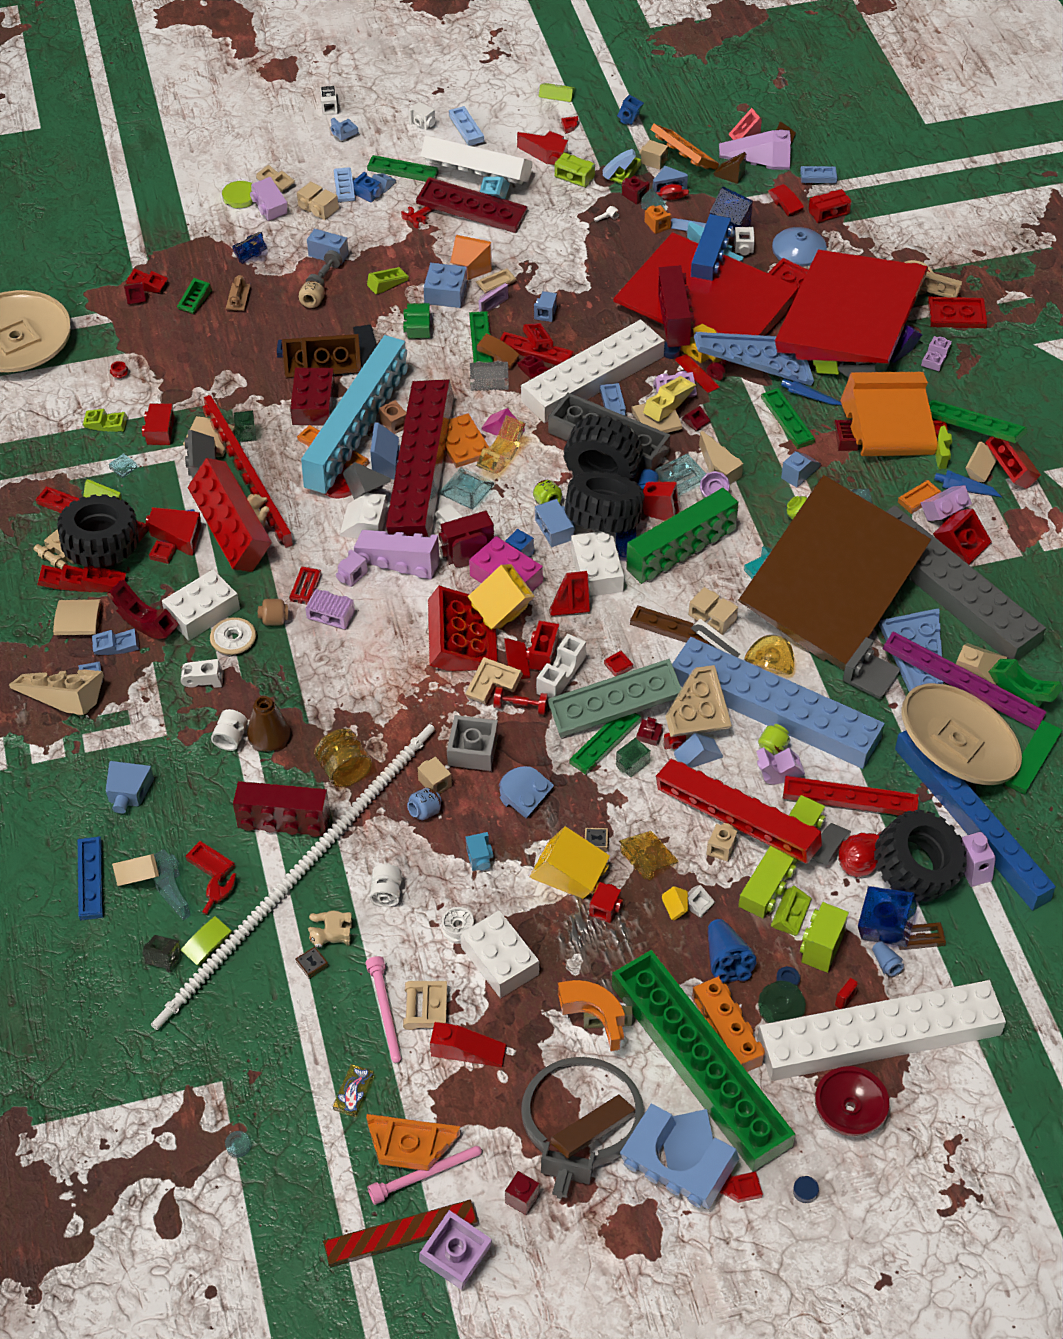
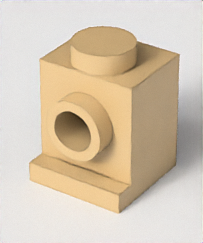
M728 823L716 824L707 843L706 855L728 862L737 839V830H734V827Z

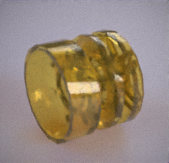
M337 729L327 734L318 742L314 750L315 758L335 787L342 788L357 783L366 776L372 766V759L361 746V742L351 729Z

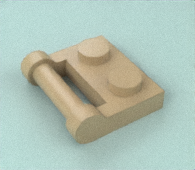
M447 981L406 982V1018L403 1019V1028L406 1030L433 1028L434 1022L446 1023ZM423 992L422 1017H415L416 993Z

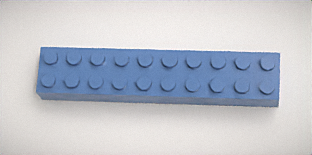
M693 637L689 638L672 663L681 687H683L690 673L696 667L715 665L727 708L767 726L779 724L788 730L789 736L863 769L881 740L885 723Z

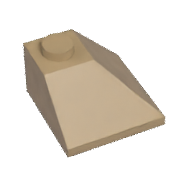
M966 643L963 645L956 665L996 685L988 671L999 659H1007V657Z

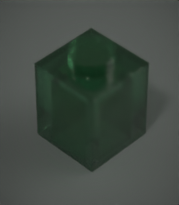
M253 410L234 412L237 441H257Z
M635 737L616 752V766L622 773L633 777L650 763L651 750Z

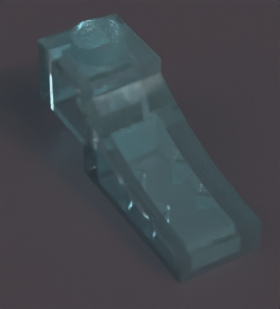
M162 849L154 855L159 874L158 877L154 878L155 885L160 895L184 921L191 914L188 903L182 897L176 885V878L180 876L177 867L179 862L173 854L169 855Z

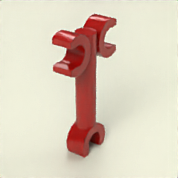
M409 206L408 213L401 211V217L404 220H409L415 228L419 229V222L426 224V217L424 215L434 209L425 206L414 213V208Z

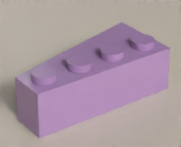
M362 530L354 546V552L364 557L367 564L415 575L420 578L432 579L440 562L438 535L423 537L422 534L415 533L414 536H404L402 532L388 535L386 531Z

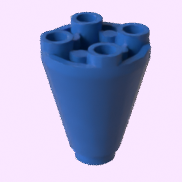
M716 919L712 921L708 926L712 974L715 978L719 976L722 983L748 980L751 977V971L756 965L754 951L724 920Z

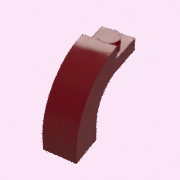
M120 580L107 593L109 598L118 607L116 612L133 628L149 637L156 639L166 638L179 625L167 609L158 610L145 604L125 580Z

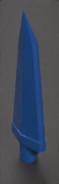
M786 379L782 381L781 386L788 388V391L831 405H842L840 401L797 381L791 382Z
M947 470L946 475L936 473L934 478L935 481L943 482L942 488L945 489L965 485L968 492L1001 497L993 487Z

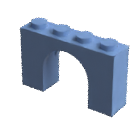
M651 1103L620 1152L624 1166L633 1172L641 1171L649 1181L655 1184L659 1181L666 1185V1189L674 1195L682 1194L686 1196L687 1200L694 1206L700 1208L702 1205L709 1209L740 1159L737 1149L714 1138L702 1159L694 1167L683 1171H675L665 1167L660 1162V1151L676 1123L671 1113Z

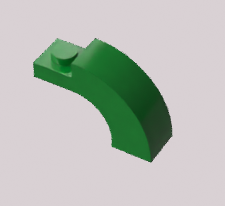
M999 659L988 671L1000 688L1036 707H1039L1043 701L1053 702L1063 690L1062 683L1059 681H1042L1028 675L1021 668L1017 659Z

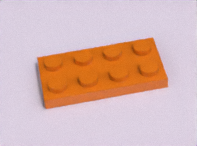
M653 124L650 130L656 133V138L667 141V145L672 149L677 148L679 150L678 153L685 158H691L690 162L694 165L702 166L707 170L709 168L715 170L718 168L719 163L673 130L657 124Z

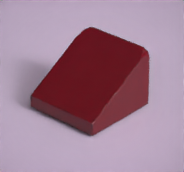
M698 406L681 418L695 431L711 422L701 406Z

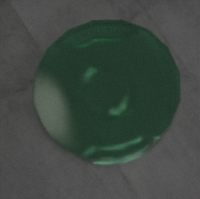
M775 981L764 987L759 995L758 1010L760 1016L767 1024L803 1017L805 1013V998L798 986L791 982Z

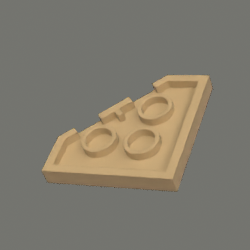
M715 665L696 667L690 673L665 716L671 737L724 730L732 726Z

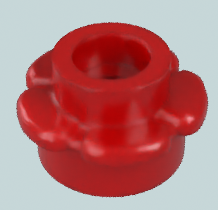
M116 361L111 364L110 374L114 378H123L128 374V367L124 362Z

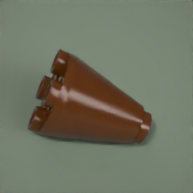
M258 697L253 705L247 729L249 743L255 751H273L285 748L291 732L287 720L270 697Z

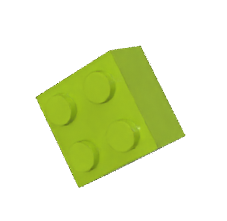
M822 902L819 910H814L810 920L812 923L809 928H806L802 937L803 943L800 952L803 953L801 963L828 973L844 936L849 915L848 911Z

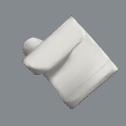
M609 206L607 211L595 217L594 221L597 222L609 216L616 220L619 217L617 213L619 210L614 206Z

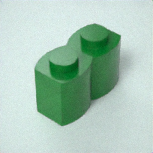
M407 303V309L403 310L404 320H407L403 321V332L407 333V338H430V303Z

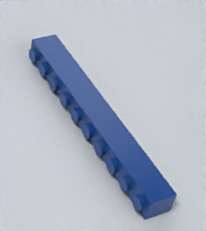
M907 730L899 733L895 746L897 753L967 835L982 832L986 836L987 842L995 855L994 866L1033 911L1051 901L1056 886L963 779L950 774L931 761L912 741Z

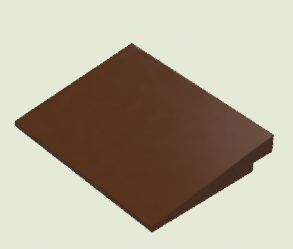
M823 475L738 601L821 660L825 661L827 659L844 671L846 664L861 643L871 634L930 543L931 538Z

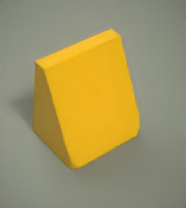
M674 886L662 894V900L671 920H676L688 911V891Z

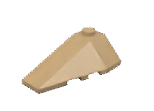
M78 670V674L67 675V671H60L52 676H48L46 672L22 674L11 682L9 686L13 690L66 713L84 715L96 705L104 675L103 671Z

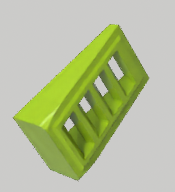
M400 267L368 274L367 286L375 294H379L407 281L409 276Z

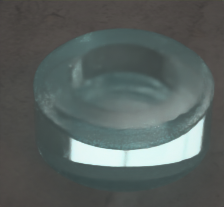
M234 1131L227 1136L225 1147L230 1156L240 1158L249 1152L251 1143L246 1133Z

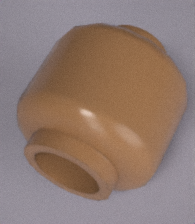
M264 599L262 606H258V618H262V622L266 626H281L284 620H288V604H284L282 599Z

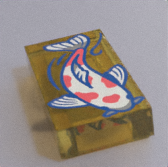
M351 1064L333 1104V1110L356 1117L374 1077V1071Z

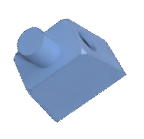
M115 761L109 762L106 793L109 802L114 803L112 809L115 812L122 814L126 812L128 805H141L154 780L151 766Z

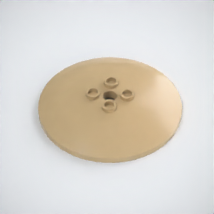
M28 290L0 293V372H18L37 367L52 359L63 349L70 336L71 322L67 310L59 301L49 295Z
M937 683L919 685L913 688L905 697L902 703L901 714L909 736L931 761L945 771L963 780L982 785L1005 783L1018 772L1022 762L1019 742L1006 721L982 700L959 688Z

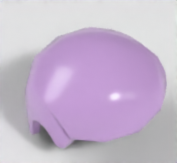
M713 471L707 473L700 481V491L704 497L711 495L721 488L726 489L728 492L730 490L729 479L721 472Z

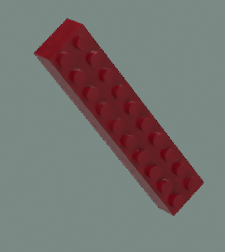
M450 379L412 381L386 523L388 535L402 532L404 536H414L416 533L422 534L423 537H431L448 436V424L450 423L454 399Z

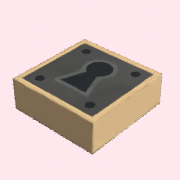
M585 828V839L602 851L607 852L608 828Z

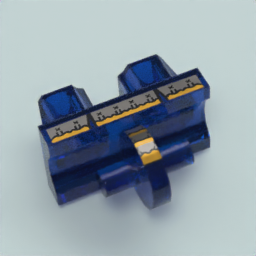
M262 232L250 235L244 241L232 246L239 263H244L254 256L259 257L264 250L268 249L263 240Z

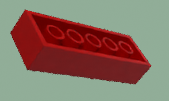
M206 458L187 488L232 569L253 572L272 541L226 461Z

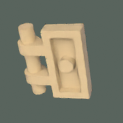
M58 529L44 540L45 546L42 547L37 544L34 547V551L38 553V556L50 561L51 565L55 568L63 569L64 564L68 565L67 561L73 565L75 564L61 550Z

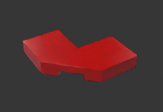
M756 1171L736 1176L730 1174L720 1190V1193L737 1203L763 1197Z

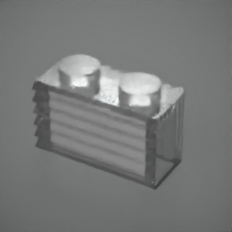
M478 361L470 363L471 391L508 390V362L495 361L483 363Z

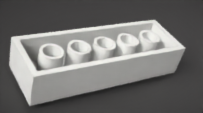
M425 136L420 156L426 158L425 162L440 166L442 162V166L457 169V166H459L458 169L465 172L473 173L475 170V174L489 177L491 174V177L508 178L507 181L520 185L523 182H529L533 164L532 161L430 136Z

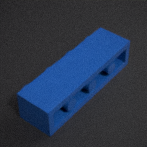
M709 214L691 263V277L712 281L714 274H718L719 261L722 262L724 257L723 249H727L728 237H731L733 232V226H730L731 218Z

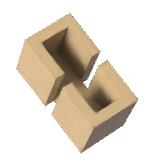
M311 181L297 192L298 206L308 212H312L323 220L329 218L339 209L338 196L326 189L323 190V187Z
M704 587L690 601L688 615L697 621L702 619L704 622L711 617L712 619L707 624L723 635L737 620L738 606L724 598L719 599V595L716 592Z

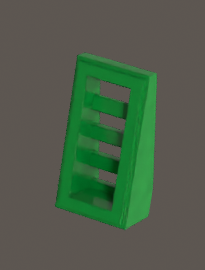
M193 278L177 308L195 314L212 292L210 283Z

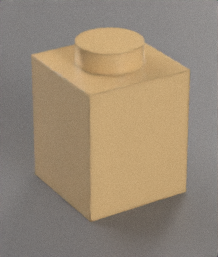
M649 140L640 150L641 164L660 170L667 161L668 146Z
M436 757L429 761H424L418 767V780L425 788H431L440 794L452 787L451 773Z

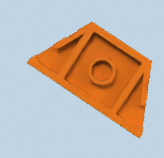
M367 1114L366 1117L378 1162L381 1165L429 1171L461 1133L460 1126Z

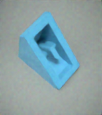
M484 177L480 192L506 199L510 183L503 177Z

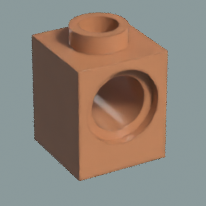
M396 400L379 408L380 422L385 428L394 434L403 430L406 412Z

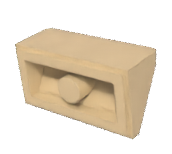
M983 442L978 443L965 467L970 479L977 482H985L997 460L989 447Z

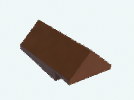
M358 334L282 339V359L285 377H294L295 368H333L334 374L360 372L361 362Z

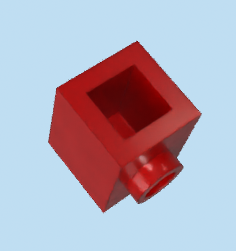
M599 882L589 904V916L611 923L615 912L619 913L623 905L621 889L612 884Z

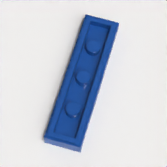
M101 837L78 839V909L80 920L103 918Z

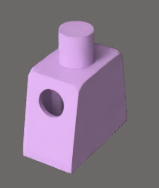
M982 832L962 837L963 841L961 844L966 849L964 857H967L964 875L970 887L991 882L994 872L995 855L987 842L986 836Z

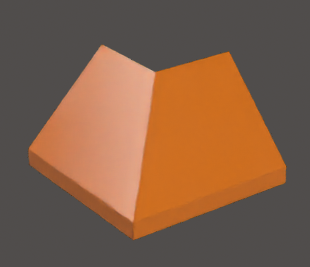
M456 235L450 263L467 267V280L491 272V242Z

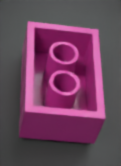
M497 536L469 560L470 576L480 583L485 581L500 565L512 564L531 592L543 583V566Z

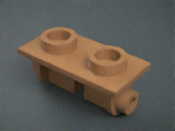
M242 275L235 277L234 283H232L226 305L227 310L244 311L251 285L246 284Z

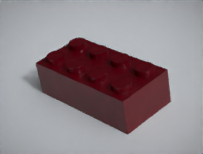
M681 265L659 267L658 298L667 347L690 345V337H694L693 326H691L694 323V313L690 312L692 309L691 299H687L689 297V288L685 286L686 273H682Z
M238 781L233 807L238 828L247 831L263 830L269 833L285 832L291 835L306 834L313 837L323 836L324 833H327L330 819L327 789Z

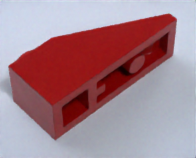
M517 132V148L545 164L555 165V162L560 159L563 153L568 154L567 139Z
M434 1022L430 1039L431 1057L502 1067L506 1050L505 1043L459 1025Z

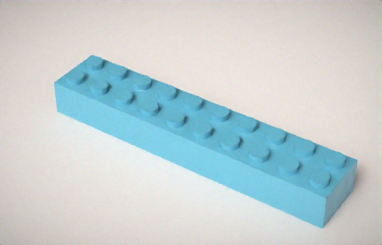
M384 335L301 458L304 488L326 494L328 489L334 485L335 478L338 474L342 473L344 464L351 459L352 451L358 448L360 440L367 434L370 424L375 422L379 408L391 397L393 389L399 385L400 378L407 372V349L404 340Z

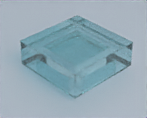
M123 453L109 463V468L121 478H124L137 468V464Z

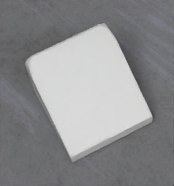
M701 885L693 887L688 892V910L698 917H701L715 903Z

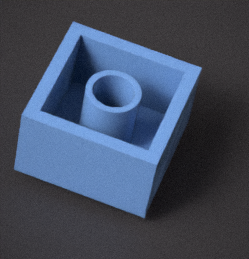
M430 263L423 287L424 303L461 308L467 286V267Z

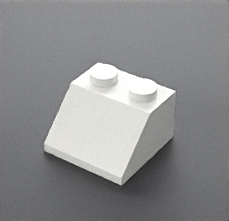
M365 493L347 505L340 536L358 538L362 530L382 531L387 514L386 495Z

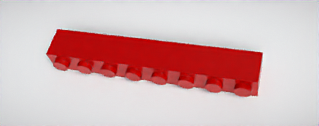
M671 758L656 775L659 791L724 823H728L734 828L806 864L809 863L822 846L821 831L815 826H809L799 821L796 817L781 812L776 807H770L759 799L742 793L739 789H733L722 781L705 775L702 771H696L688 767L683 762H678Z

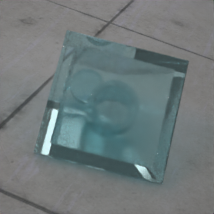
M460 467L439 491V494L473 510L494 486V482Z

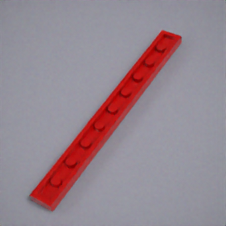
M211 394L203 397V412L206 417H210L213 430L218 431L220 442L222 444L225 443L228 456L233 457L236 470L242 473L243 482L245 485L250 486L251 494H259L261 497L267 498V501L259 509L261 511L265 506L270 509L266 520L269 527L274 528L277 541H281L285 548L292 546V534L214 399Z

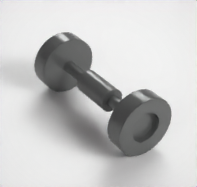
M334 250L327 251L324 255L326 264L318 272V275L310 274L306 282L316 281L324 288L325 283L322 278L328 273L330 267L338 268L341 265L342 257Z

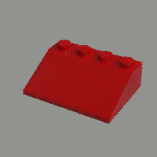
M439 585L429 597V666L447 671H471L478 669L483 657L497 662L496 629L486 626L481 614L473 608L471 600L468 598L470 594Z

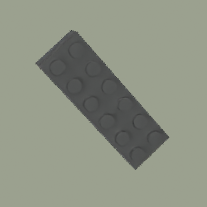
M567 392L548 416V433L564 440H568L577 422L590 416L592 418L594 416H601L603 418L608 416L612 417L613 420L617 421L618 419L622 421L623 425H628L631 427L632 432H636L639 437L638 439L642 443L643 456L638 467L640 472L647 469L655 471L669 452L670 434ZM598 451V452H600L601 454L610 456V455H608V454H606V453H604V452H602V451Z

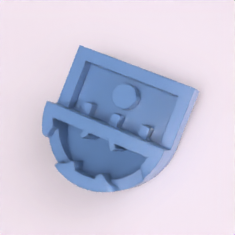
M527 766L518 767L506 773L499 783L500 799L506 807L510 804L522 816L527 818L554 785L536 769Z

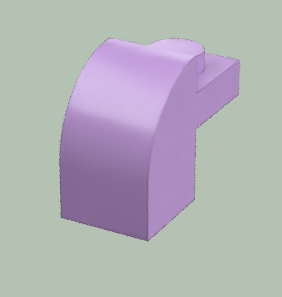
M764 747L756 751L759 758L757 764L762 771L766 783L781 784L784 783L785 776L800 777L805 774L800 757L790 748L776 755L771 754Z

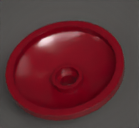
M855 1066L838 1067L825 1074L817 1085L815 1092L817 1113L829 1128L847 1136L870 1134L883 1124L889 1111L890 1102L887 1089L877 1076L866 1069ZM851 1106L854 1108V1110L849 1111L846 1109V1107Z

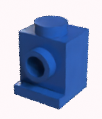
M629 94L623 100L617 115L620 121L626 125H632L636 121L644 104Z
M363 172L353 181L354 195L370 203L382 194L381 182L367 176L366 172Z

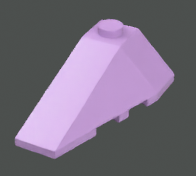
M772 130L720 143L719 158L729 160L745 152L747 154L746 161L751 162V165L756 166L758 163L767 165L766 168L772 170H789L790 131Z

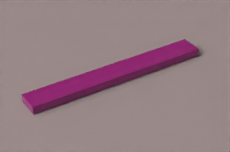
M894 631L883 646V650L953 687L974 695L987 705L1034 730H1037L1046 714V711Z

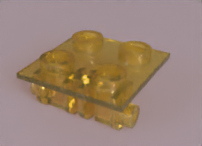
M652 831L619 841L621 844V854L628 859L635 869H638V872L644 879L651 880L655 876V870L679 862Z

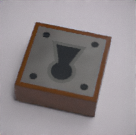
M315 946L295 958L297 965L308 979L328 967V962Z

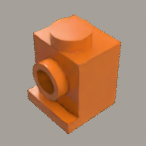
M651 205L645 210L644 222L657 234L671 229V214L667 213L661 205L656 207Z

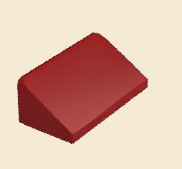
M504 638L507 666L521 670L523 673L521 679L530 678L525 643Z

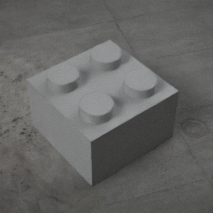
M454 715L447 747L448 766L491 771L498 739V720Z

